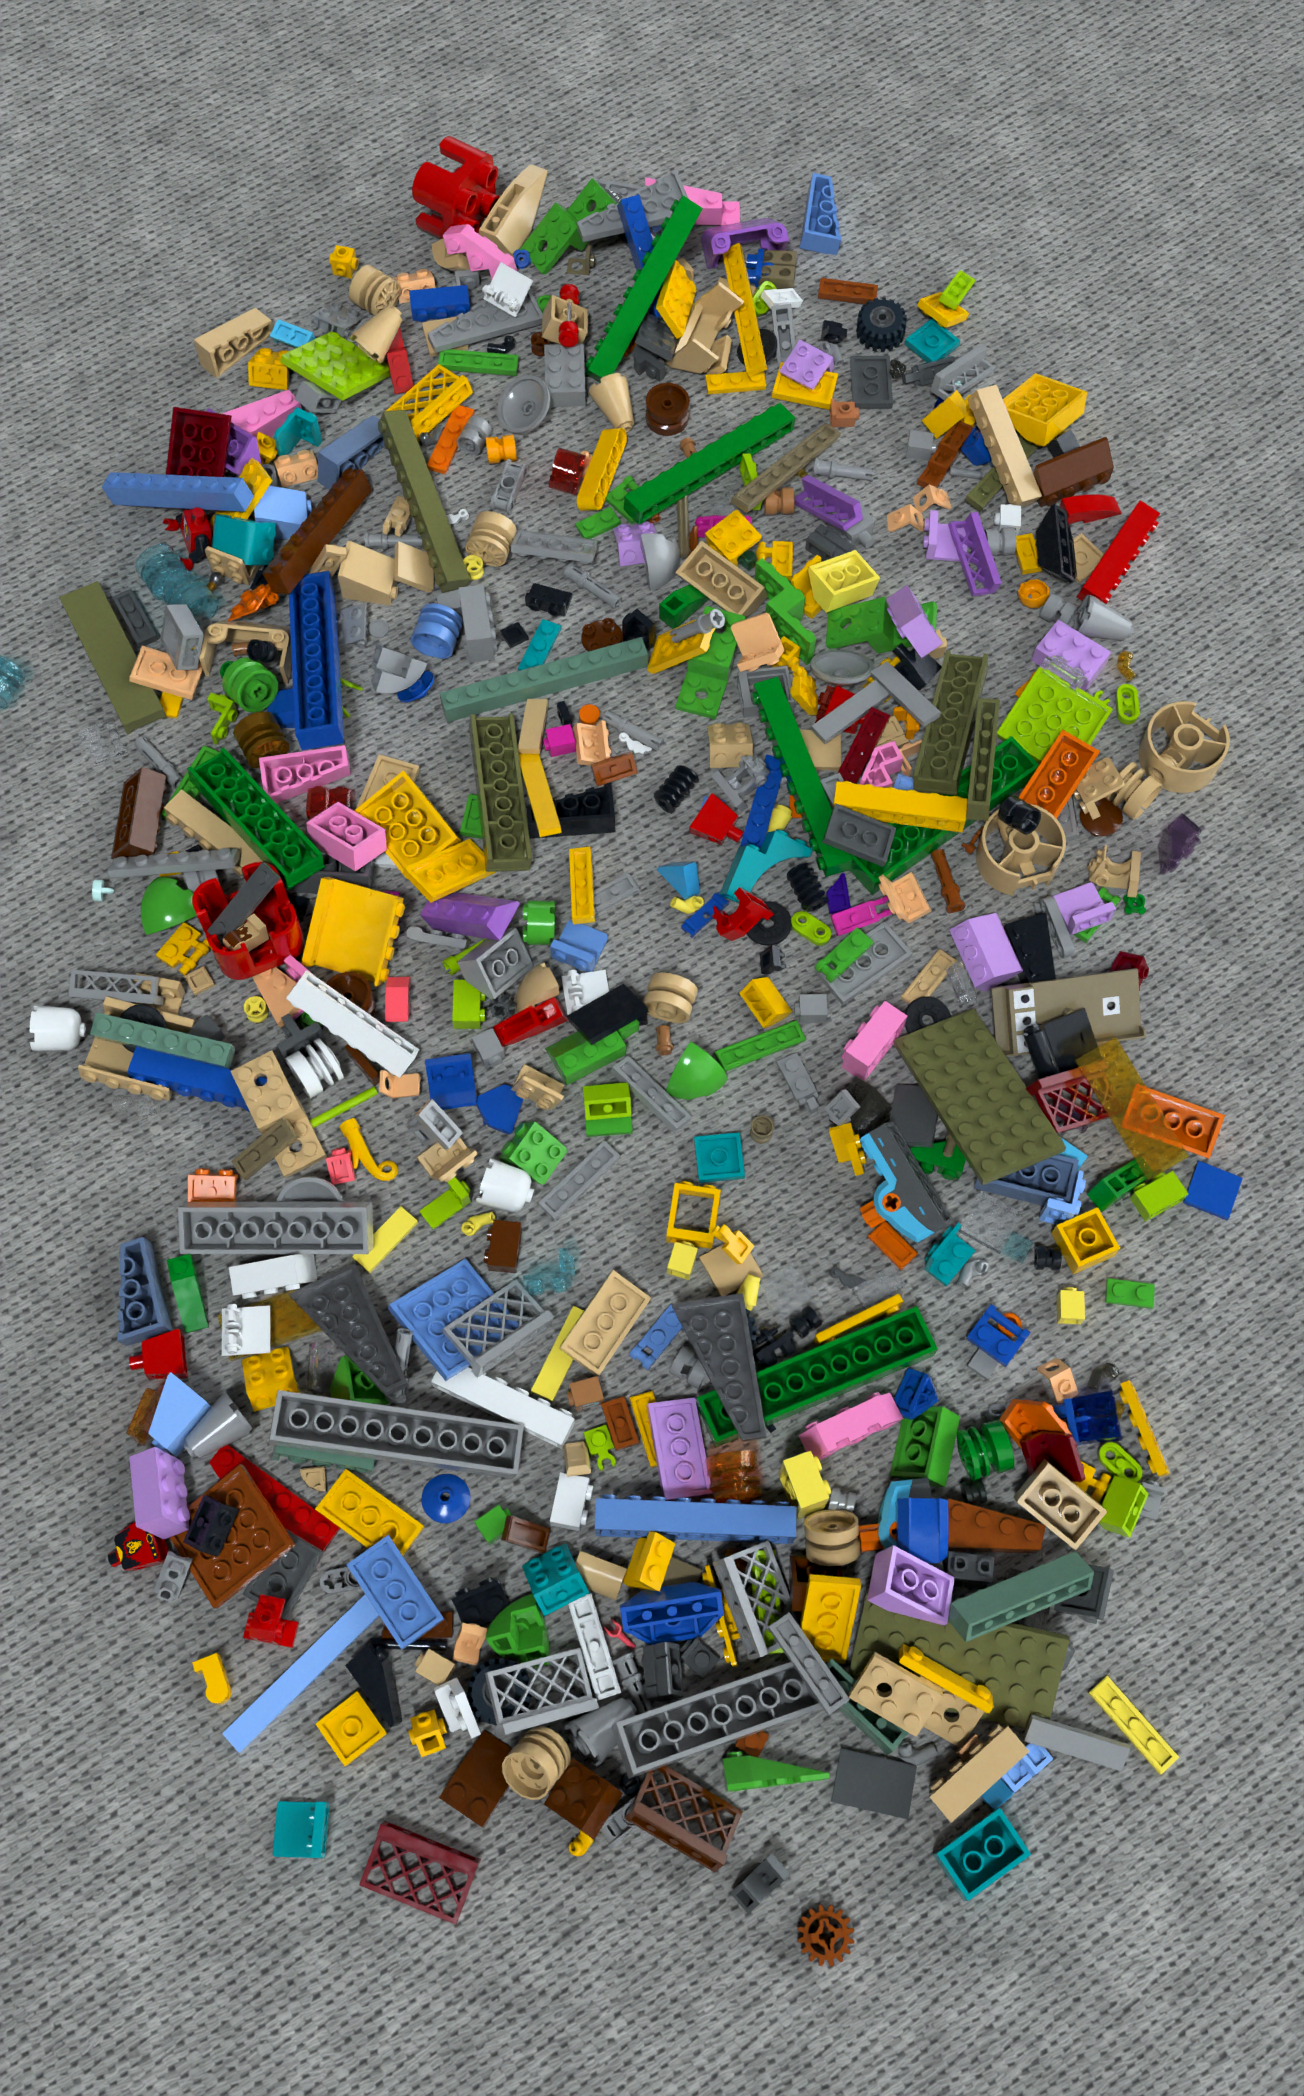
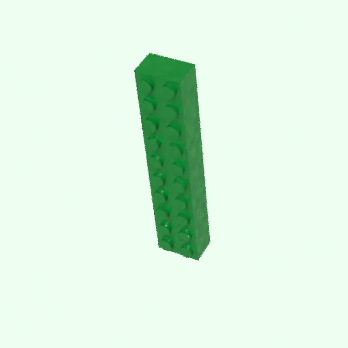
M1012 736L995 747L989 812L1025 787L1039 766ZM971 765L963 770L957 795L937 794L959 796L968 799ZM966 819L963 830L977 820ZM888 823V825L895 827L896 831L884 867L850 854L852 858L850 871L869 893L874 895L880 890L878 885L881 883L879 876L884 875L892 882L960 832Z
M918 1307L910 1308L757 1372L756 1376L765 1427L933 1357L938 1348ZM715 1390L697 1397V1408L715 1448L740 1438Z

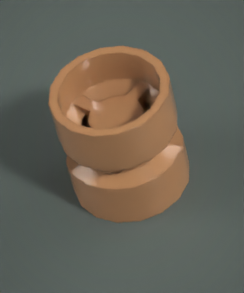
M782 487L780 491L776 489L766 497L764 501V514L776 515L778 512H781L782 515L794 514L793 487Z

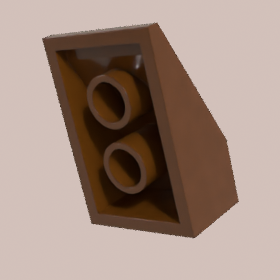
M484 1730L453 1774L439 1798L482 1828H485L510 1787L502 1773V1763L512 1748Z

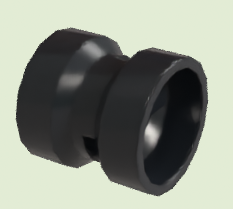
M253 639L248 643L247 655L251 660L270 663L276 658L277 649L275 644L270 641Z
M1044 1246L1035 1247V1269L1043 1270L1044 1268H1050L1053 1271L1060 1270L1062 1262L1060 1247H1052L1051 1249H1046Z
M810 1306L802 1309L801 1314L794 1315L789 1319L791 1327L802 1339L809 1334L811 1329H817L822 1325L819 1316Z

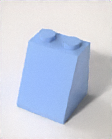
M269 485L254 509L255 520L276 523V536L274 540L290 539L299 529L301 523L308 518L309 513L312 511L311 500H307L306 492Z
M171 1372L167 1376L148 1434L154 1438L151 1443L155 1447L177 1457L187 1443L185 1437L208 1412L211 1406Z

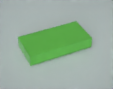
M631 1116L586 1120L585 1118L587 1137L632 1134Z

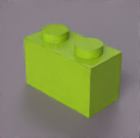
M454 980L453 1027L454 1029H481V1022H485V1008H481L482 1001H486V995L467 983L466 980Z
M628 1082L583 1086L586 1120L632 1116Z
M1174 1171L1168 1174L1162 1172L1152 1179V1183L1148 1185L1142 1183L1133 1189L1134 1193L1130 1200L1145 1222L1182 1202L1188 1196V1192Z
M1114 1475L1112 1482L1106 1488V1496L1101 1505L1107 1513L1099 1521V1524L1107 1531L1130 1538L1149 1493L1140 1483Z

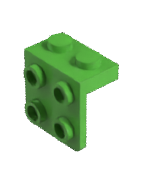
M535 1121L521 1123L515 1129V1135L512 1140L503 1146L502 1154L498 1159L506 1164H515L518 1168L526 1171L535 1182L543 1185L567 1153V1148Z

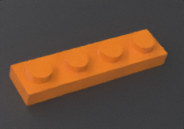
M459 405L452 411L427 463L428 470L446 475L458 450L456 440L468 419L474 416V409Z

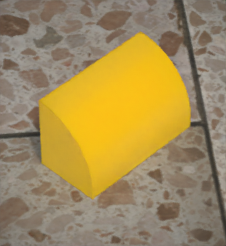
M956 390L922 419V422L930 432L934 433L936 439L965 417L967 412L966 404L960 393Z
M769 977L752 979L739 993L763 1028L776 1024L793 1012Z

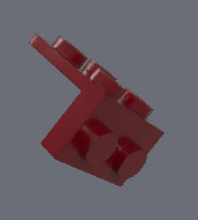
M1040 1431L1019 1441L1030 1476L1045 1459L1071 1481L1082 1482L1085 1480L1084 1467L1077 1452L1076 1441L1071 1434Z

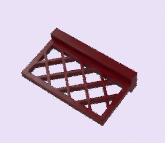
M1105 1060L1038 1079L1026 1088L1031 1096L1035 1095L1041 1110L1057 1134L1108 1119L1124 1112L1104 1072L1109 1068ZM1095 1080H1100L1103 1090L1094 1086ZM1079 1085L1088 1089L1086 1096L1078 1091ZM1062 1090L1071 1094L1070 1101L1061 1096ZM1092 1092L1101 1097L1099 1103L1091 1099ZM1044 1095L1054 1099L1053 1106L1047 1103ZM1076 1098L1084 1102L1083 1109L1074 1104ZM1106 1100L1111 1103L1114 1111L1104 1107ZM1059 1102L1068 1107L1066 1113L1058 1109ZM1089 1105L1097 1109L1096 1116L1088 1112ZM1072 1111L1081 1115L1080 1121L1071 1117ZM1056 1116L1064 1120L1063 1127L1058 1126L1055 1120Z
M384 1821L380 1824L376 1841L359 1885L457 1925L481 1859ZM384 1841L391 1844L396 1855L382 1860L379 1853L381 1842ZM398 1847L404 1849V1851L399 1852ZM411 1852L416 1854L420 1865L407 1870L401 1856ZM377 1857L379 1863L373 1865L375 1858ZM422 1857H424V1858H426V1859H429V1860L426 1861V1862H423ZM397 1858L403 1873L390 1878L384 1864ZM436 1862L441 1865L444 1874L431 1880L425 1866ZM380 1866L386 1881L378 1885L368 1882L367 1879L371 1870ZM446 1867L451 1868L453 1870L448 1872ZM421 1868L427 1883L414 1888L409 1873ZM456 1872L468 1875L465 1886L455 1890L450 1875ZM404 1876L410 1891L400 1895L395 1893L391 1882ZM446 1878L451 1893L438 1898L433 1883ZM387 1884L388 1887H389V1890L383 1888L382 1886H384V1885ZM429 1886L434 1901L425 1905L419 1902L416 1891ZM463 1891L459 1900L457 1893ZM412 1894L414 1900L407 1898L406 1896ZM451 1896L454 1897L457 1905L454 1916L444 1913L440 1904L441 1901ZM436 1904L438 1910H437V1909H434V1908H432V1907H430V1906Z

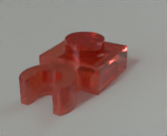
M827 685L825 693H820L817 702L820 708L817 712L815 723L824 717L835 687Z

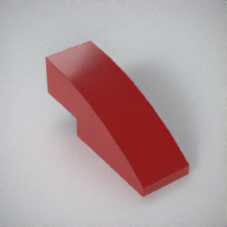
M1091 494L1062 498L1059 506L1067 512L1068 524L1083 521L1085 524L1122 514L1115 497L1108 495Z
M552 997L535 1008L533 1006L527 1007L493 1026V1029L502 1047L557 1027L568 1021V1018L560 1001Z

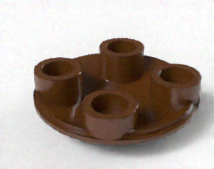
M611 618L586 624L582 629V645L588 652L622 643L623 640L620 627Z
M1105 798L1094 802L1101 815L1094 820L1089 812L1084 814L1083 810H1080V821L1083 827L1095 837L1114 834L1119 830L1123 822V815L1119 806H1114L1113 801H1108Z

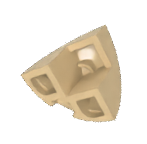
M444 238L432 244L434 260L441 267L450 271L470 269L466 252L448 254Z
M545 962L533 967L522 979L516 993V1013L529 1006L535 1008V1004L559 995V985L550 968L546 967Z

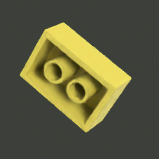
M811 1451L783 1460L778 1473L788 1502L791 1503V1506H796V1520L824 1510L829 1500V1494H831L827 1480H822L819 1472L822 1470L821 1463L817 1456L813 1457Z

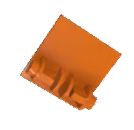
M261 584L251 591L246 590L240 596V602L232 608V614L228 621L276 604L278 595L273 593L269 584Z

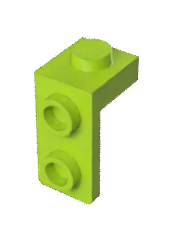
M211 692L207 698L210 708L222 713L211 732L213 743L218 745L221 739L226 738L228 726L231 722H235L238 711L234 701L230 700L227 696Z
M456 1177L447 1182L449 1190L420 1210V1214L432 1229L437 1228L471 1203L468 1194L471 1191L463 1180L459 1182Z

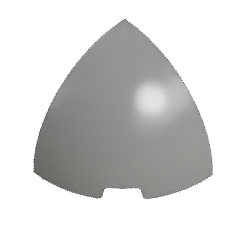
M641 534L640 548L646 564V580L649 590L653 591L666 585L676 575L675 572L679 569L681 559L679 545L675 539L667 540L663 534Z
M377 644L372 661V669L375 671L371 680L373 689L380 693H396L405 690L421 677L428 663Z

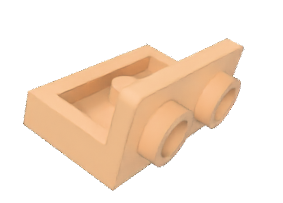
M420 269L414 274L400 273L397 277H393V279L400 283L399 303L410 302L409 290L436 288L431 270Z
M301 450L296 455H282L274 460L282 487L318 478V465L312 450Z
M601 720L596 726L582 723L574 725L578 764L591 766L590 764L610 758L611 749L608 746L609 732L606 729V721Z

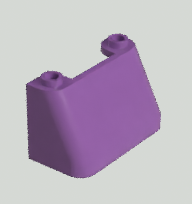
M761 218L706 229L701 237V243L707 269L717 268L718 260L723 258L722 254L726 253L730 246L737 243L741 245L759 241L760 249L784 251L789 242L786 227L771 218Z

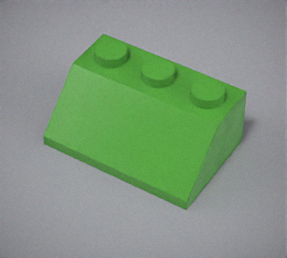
M577 1031L545 1048L566 1086L626 1055V1045L617 1031L593 1045Z
M932 1406L913 1420L903 1418L890 1476L904 1480L928 1478L930 1486L946 1487L960 1416L944 1407Z

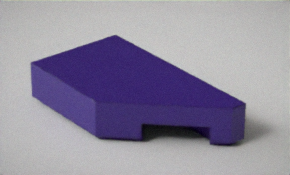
M842 873L834 885L826 892V897L829 899L827 903L829 914H834L851 907L845 873Z

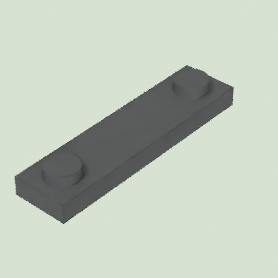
M262 862L209 927L208 933L210 935L216 934L220 944L224 946L222 944L223 938L229 932L236 931L237 928L244 924L281 877L266 863Z

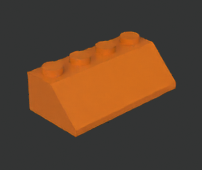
M1062 729L1018 798L1028 804L1042 807L1057 819L1100 751Z
M1134 1084L1125 1106L1120 1127L1210 1159L1225 1115L1145 1086Z

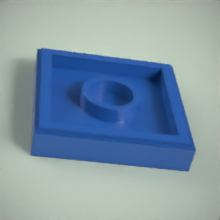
M1198 1161L1187 1190L1188 1196L1184 1199L1183 1203L1228 1220L1243 1178Z

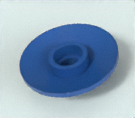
M424 671L412 686L397 693L398 699L401 702L422 699L432 686L434 675L430 671Z
M441 1474L432 1478L426 1484L422 1492L421 1501L425 1513L432 1520L439 1523H452L466 1513L470 1505L471 1496L467 1484L461 1478L452 1474ZM448 1493L450 1498L448 1501H442L441 1495Z

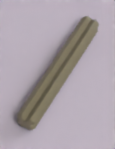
M685 496L677 502L680 558H688L690 553L688 496Z

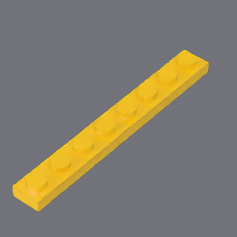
M740 243L730 246L729 250L722 255L729 289L744 301L734 311L746 373L750 377L767 370L743 249Z

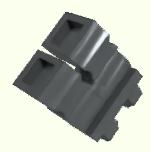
M948 1552V1557L942 1560L944 1572L954 1577L953 1586L962 1587L964 1581L965 1588L985 1589L988 1584L993 1583L994 1557Z

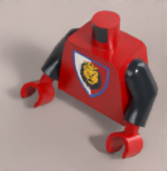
M199 507L183 511L176 516L175 520L169 518L163 520V524L169 525L165 529L167 531H177L180 525L189 558L180 557L177 560V565L180 566L179 570L185 572L192 570L193 562L196 563L206 556L205 549L207 546L211 547V528L204 509Z

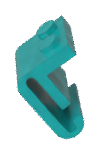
M215 514L212 548L242 559L245 565H268L274 557L273 548L276 536V523L253 521L239 517L231 518L230 515Z

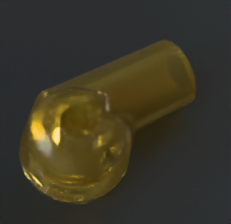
M1123 651L1118 656L1116 667L1129 682L1136 677L1135 672L1130 668L1133 654L1129 651Z

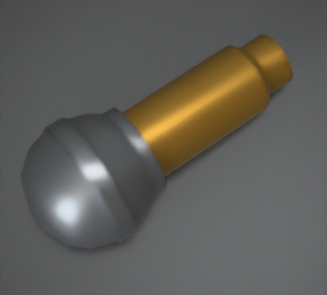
M213 572L210 575L209 583L200 596L202 599L206 600L209 598L215 588L223 584L224 577L221 573Z

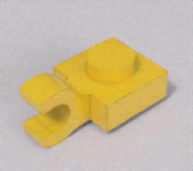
M725 1224L721 1228L717 1225L711 1232L715 1238L725 1243L721 1249L736 1264H742L754 1247L739 1230L732 1233Z

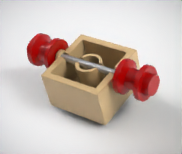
M565 284L560 288V298L551 295L542 313V337L564 347H573L576 344H582L588 333V309L578 306V288L573 284Z

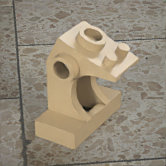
M1107 845L1102 850L1098 849L1096 852L1098 856L1095 859L1092 858L1087 870L1090 871L1089 881L1101 887L1128 889L1127 897L1136 898L1141 852L1132 851L1131 859L1128 862L1118 864L1111 862L1110 858L1106 856Z

